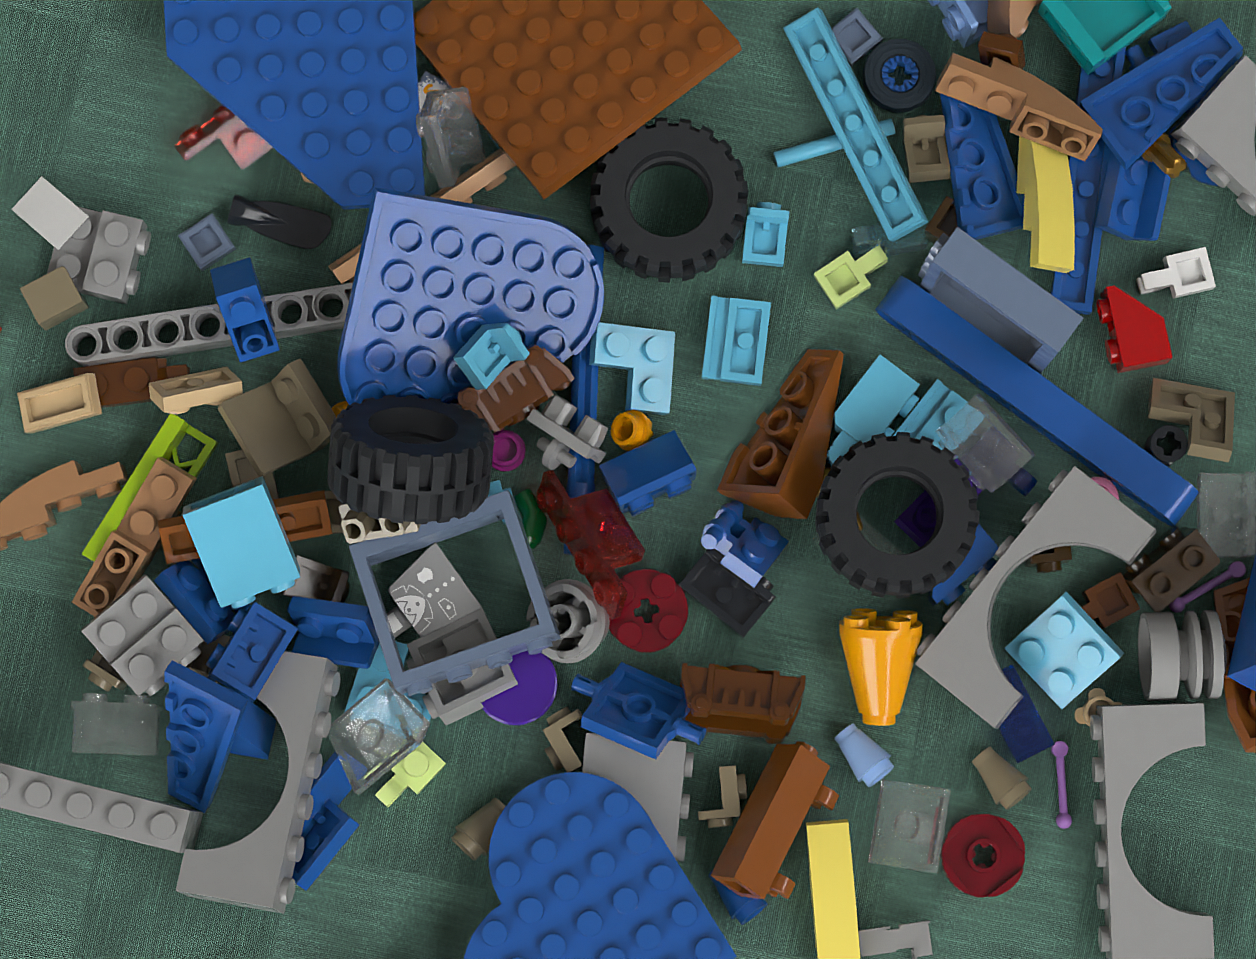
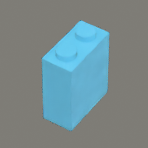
M263 476L183 507V518L221 608L230 604L233 609L243 607L256 599V594L269 589L272 593L282 592L294 586V580L300 578L299 564Z

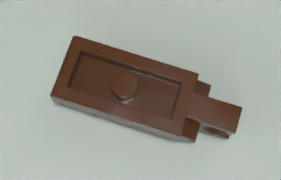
M153 357L73 368L74 376L85 373L95 374L101 408L152 402L149 393L150 382L190 374V367H187V364L167 366L166 358L156 359Z

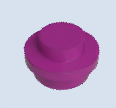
M501 430L493 433L492 468L502 472L515 470L525 459L526 447L524 441L517 433L510 430Z

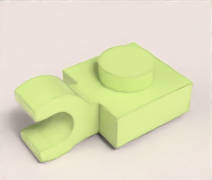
M880 245L856 261L847 251L815 272L814 277L837 310L871 287L865 276L886 264L888 257Z
M415 735L387 764V767L395 775L375 796L389 808L408 786L418 795L442 770L446 763Z

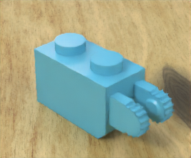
M881 354L834 413L833 427L839 435L832 443V446L829 447L830 450L827 451L826 460L828 461L827 465L829 464L830 467H832V464L840 455L844 456L849 451V448L857 442H867L871 440L873 435L885 433L886 437L892 436L895 432L889 427L898 414L906 418L920 399L914 395L920 384Z

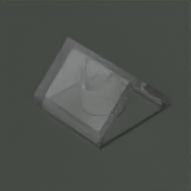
M387 678L331 723L328 736L354 793L358 795L363 793L421 745L431 723L404 694L399 693L394 688L393 682Z
M882 779L868 862L937 874L951 789Z

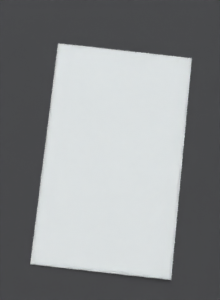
M42 176L11 209L57 250L63 246L89 217Z

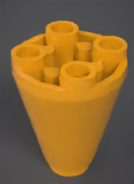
M852 609L851 615L844 616V619L839 621V633L858 712L862 714V723L875 726L893 725L896 723V715L901 711L922 636V622L918 621V612L898 610L893 611V616H876L875 609Z

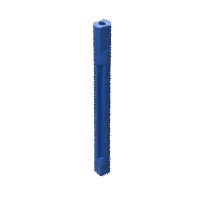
M589 244L587 247L598 263L603 278L604 247ZM591 339L576 356L572 355V375L574 380L571 382V404L577 407L570 420V430L573 432L577 430L585 415L597 419L598 366L589 365ZM570 448L569 453L576 457L577 460L572 468H568L564 554L577 556L593 555L595 461L591 458H584Z

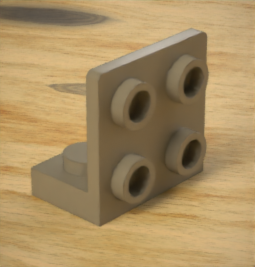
M301 358L288 363L271 382L226 400L218 406L220 414L259 476L266 475L322 450L330 442L331 425L336 418V415Z

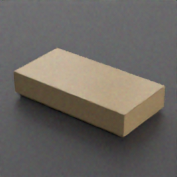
M93 373L81 374L17 393L25 433L33 434L102 414L96 378Z

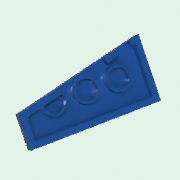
M1219 17L1081 100L1080 108L1103 129L1101 138L1123 168L1127 170L1243 55V47Z
M172 660L164 671L165 682L169 683V692L165 697V710L170 711V723L166 727V740L170 741L171 751L167 756L168 794L205 813L213 802L248 699L237 694L232 689L225 688Z

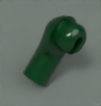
M528 488L513 498L523 516L522 524L530 547L535 549L542 541L547 526V517L532 490Z

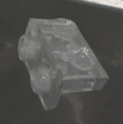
M466 87L427 92L421 113L416 115L417 131L421 138L425 137L428 147L426 151L427 167L430 173H435L439 188L453 187L456 185L461 165L483 162L486 156L478 124L472 112L471 98Z
M980 394L975 395L947 423L941 425L935 431L941 438L938 441L942 449L944 447L955 454L953 459L959 458L968 467L969 478L981 490L987 488L991 493L1000 489L1036 455Z
M1246 471L1242 474H1197V490L1199 492L1197 496V530L1219 558H1248L1254 556L1256 551V472Z
M82 693V701H71L70 709L74 710L72 752L158 756L161 706L149 704L150 696L124 695V703L108 702V694Z

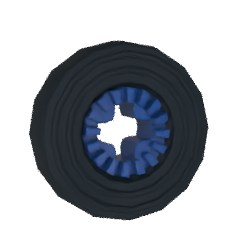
M891 39L878 45L867 57L862 72L863 86L870 100L881 109L893 113L910 112L922 106L932 94L936 82V68L929 52L917 42L907 39ZM897 66L904 67V74L911 77V80H904L901 86L895 85L894 78L888 77V73H894Z

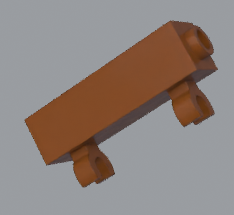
M796 741L795 744H776L710 875L740 897L765 899L767 894L777 897L779 893L784 898L789 899L795 882L778 873L781 864L810 806L820 809L823 805L828 810H833L839 798V795L834 790L822 785L830 766L818 758L819 752L807 743Z

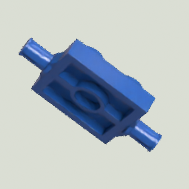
M621 662L613 674L600 683L579 673L572 682L571 690L592 698V703L582 715V728L655 760L667 743L677 735L698 745L701 744L705 737V727L685 720V717L690 712V708H687L683 688Z

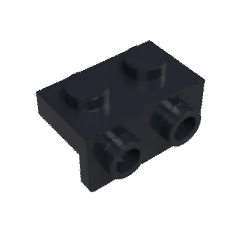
M715 548L706 549L703 556L685 576L679 586L741 638H744L775 600L776 596L770 592L774 585L763 576L755 588L720 563L725 555Z

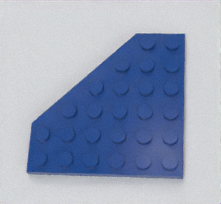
M164 0L166 52L169 60L193 78L205 91L237 116L249 129L281 154L308 180L317 185L343 210L370 208L374 187L426 196L413 0Z

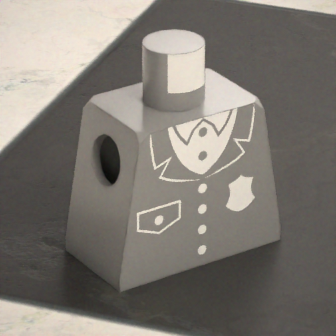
M436 542L387 590L397 603L395 608L386 613L394 638L411 626L414 627L422 638L482 608Z

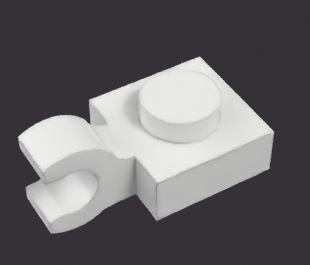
M1206 247L1168 255L1163 258L1165 269L1141 274V277L1136 279L1140 295L1170 287L1173 299L1212 290L1216 287Z

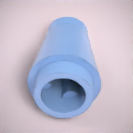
M854 723L846 727L835 737V741L839 744L858 782L864 781L868 787H871L894 768V765L889 760L891 755L863 731L858 729Z

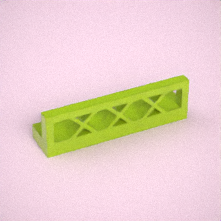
M170 414L83 550L82 555L95 562L111 532L119 527L157 458L163 457L169 461L173 455L176 466L181 469L191 467L188 473L197 478L217 447L218 442L195 429L175 414ZM186 433L205 444L197 459L180 463L177 447Z

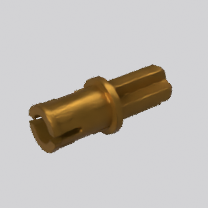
M1163 133L1141 155L1144 160L1154 162L1170 178L1178 177L1180 172L1186 169V161L1171 146L1170 138L1166 133Z

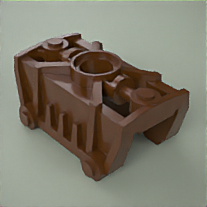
M536 344L528 346L527 350L530 353L525 360L513 361L508 364L487 389L476 390L471 386L464 387L456 394L458 401L456 404L461 405L465 411L471 410L475 412L479 419L483 418L494 433L503 430L507 425L512 426L527 418L533 409L537 410L541 403L547 402L554 395L553 390L562 391L574 380L568 367L544 347L540 348Z
M688 663L682 664L680 687L684 690L687 708H690V712L685 717V720L705 727L706 734L707 732L759 737L765 738L768 744H782L785 737L789 736L801 708L805 690V675H801L800 678L781 676L780 671L777 670L761 671L758 668L747 665L724 667L709 664V668L687 666Z

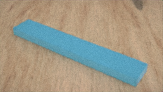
M817 7L783 27L888 239L894 242L928 223L929 221L823 11Z

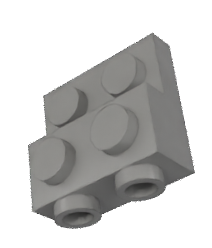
M78 207L89 217L59 250L54 247L47 273L63 266L67 269L79 293L127 305L129 294L135 295L138 290L141 273L136 268L140 255L145 256L147 254L151 232L147 231L148 226L142 219L104 210L103 212Z
M147 575L141 577L80 630L138 696L143 692L152 696L166 684L164 671L173 660L186 667L200 655L201 650L197 646L204 641Z
M480 608L449 625L407 644L412 658L407 660L406 663L410 670L493 641L497 637L483 608ZM507 664L494 669H489L488 665L473 669V675L465 680L449 683L448 679L433 683V689L428 692L429 694L422 697L432 719L440 717L447 726L484 708L482 705L483 701L518 685L510 665Z

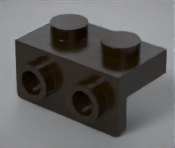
M1177 526L1171 528L1157 540L1160 546L1148 555L1145 552L1139 554L1130 565L1127 564L1125 566L1127 572L1123 577L1131 592L1140 594L1154 612L1163 610L1220 563L1219 557L1197 529L1188 527L1179 529Z

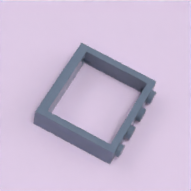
M958 227L950 237L945 233L940 236L929 251V255L918 274L923 279L919 287L1039 374L1058 354L1083 320V317Z
M509 490L487 497L475 512H470L461 519L454 517L449 522L444 523L431 521L427 524H421L418 532L365 540L349 546L393 686L401 694L408 693V696L420 692L425 694L433 689V683L448 679L449 683L465 680L473 675V669L488 665L489 669L505 666L513 661V655L527 650L529 655L538 654L543 649L553 646V641L561 639L515 500ZM505 519L539 624L405 671L371 566Z

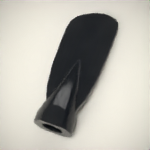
M237 194L234 195L227 224L234 226L246 225L254 232L265 237L303 249H314L321 245L328 237L332 226L331 218L326 214L277 202H252L244 196Z

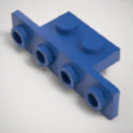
M334 752L324 764L319 777L313 780L310 795L313 796L314 801L313 810L309 820L304 821L301 837L304 838V851L301 860L295 862L292 876L295 883L305 891L308 890L360 825L338 805L362 777L363 771L339 752Z

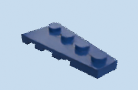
M940 93L942 113L945 119V135L958 228L975 240L1022 229L1025 195L1016 193L1017 172L997 116Z

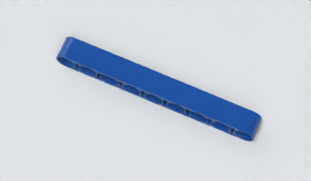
M899 276L875 308L876 312L896 329L1098 476L1110 480L1120 492L1163 523L1175 527L1198 496L1199 492L1192 484L911 280Z

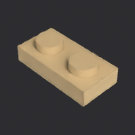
M227 366L149 383L150 399L164 413L170 414L185 413L190 410V407L204 404L217 406L226 400L243 394L242 381Z

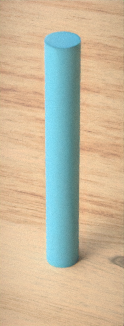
M891 118L879 122L886 137L896 134ZM834 134L775 151L773 156L776 166L779 168L842 150L843 147L837 135Z

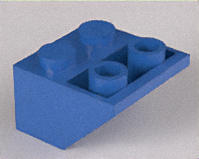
M675 430L599 465L601 475L620 514L629 511L632 517L654 507L653 499L667 493L669 499L692 489L691 481L695 480L697 472L693 461Z

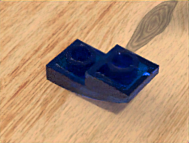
M1012 664L1002 669L1009 682L1024 697L1000 725L999 730L1016 762L1020 763L1055 745Z

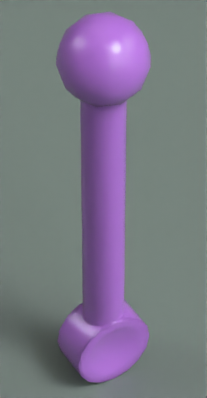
M1240 561L1232 562L1224 573L1183 597H1177L1169 604L1170 610L1175 613L1182 612L1187 603L1232 577H1242L1246 572L1245 565Z
M1056 741L1051 746V753L1056 757L1059 814L1056 817V824L1058 827L1066 829L1072 824V817L1068 814L1064 760V756L1067 755L1069 748L1065 742Z

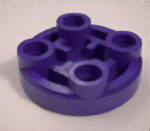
M527 650L512 656L513 661L509 665L518 685L483 701L482 705L484 708L482 709L486 714L500 723L519 726L536 721L549 710L557 694L558 680L553 663L549 657L542 653L529 655Z

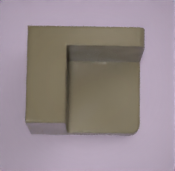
M63 266L20 288L38 325L45 331L89 308L85 299L79 294L67 269Z

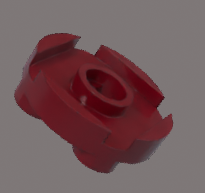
M640 569L624 575L612 586L605 604L609 613V630L611 634L623 646L639 653H654L669 647L681 635L688 618V603L682 588L670 575L652 569ZM648 599L650 605H657L659 608V613L653 614L652 622L645 623L642 616H635L634 609L641 607V600Z
M991 814L969 815L957 821L946 833L940 848L942 868L947 879L959 891L977 898L996 897L1010 890L1021 878L1025 863V844L1018 830L1006 819ZM978 844L982 848L990 845L994 850L990 855L993 863L988 867L983 863L976 866L972 860L976 855L973 849Z

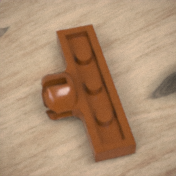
M324 490L272 499L289 542L332 534ZM183 516L158 520L166 564L200 558Z

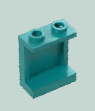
M1043 0L1037 12L1086 74L1089 75L1164 19L1170 11L1171 5L1169 4L1170 0Z

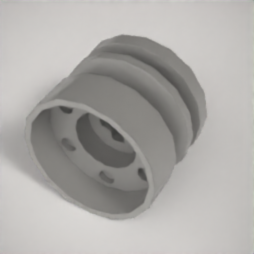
M1204 610L1201 613L1200 621H1198L1197 614L1194 611H1187L1184 614L1181 630L1177 629L1171 612L1142 613L1138 626V664L1141 688L1146 701L1175 700L1180 681H1184L1186 692L1190 699H1198L1202 688L1208 699L1219 698L1224 685L1227 656L1225 638L1222 634L1218 613L1215 610Z

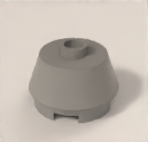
M572 579L555 581L544 589L561 639L553 641V646L543 649L541 653L561 663L579 662L591 655L605 639L609 629V613L604 602L588 585ZM532 601L526 616L527 621H530V627L539 624Z

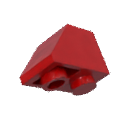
M1115 285L1108 286L1101 292V299L1096 301L1097 313L1100 323H1107L1110 339L1105 340L1106 354L1110 364L1116 363L1117 372L1123 373L1167 364L1173 357L1164 317Z

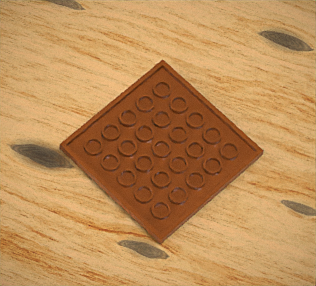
M432 0L414 14L417 49L543 200L742 51L740 42L702 0Z

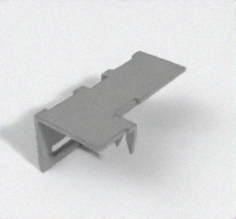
M930 921L899 924L898 929L887 930L890 929V926L858 930L861 957L892 953L898 949L912 948V959L933 955L928 925Z

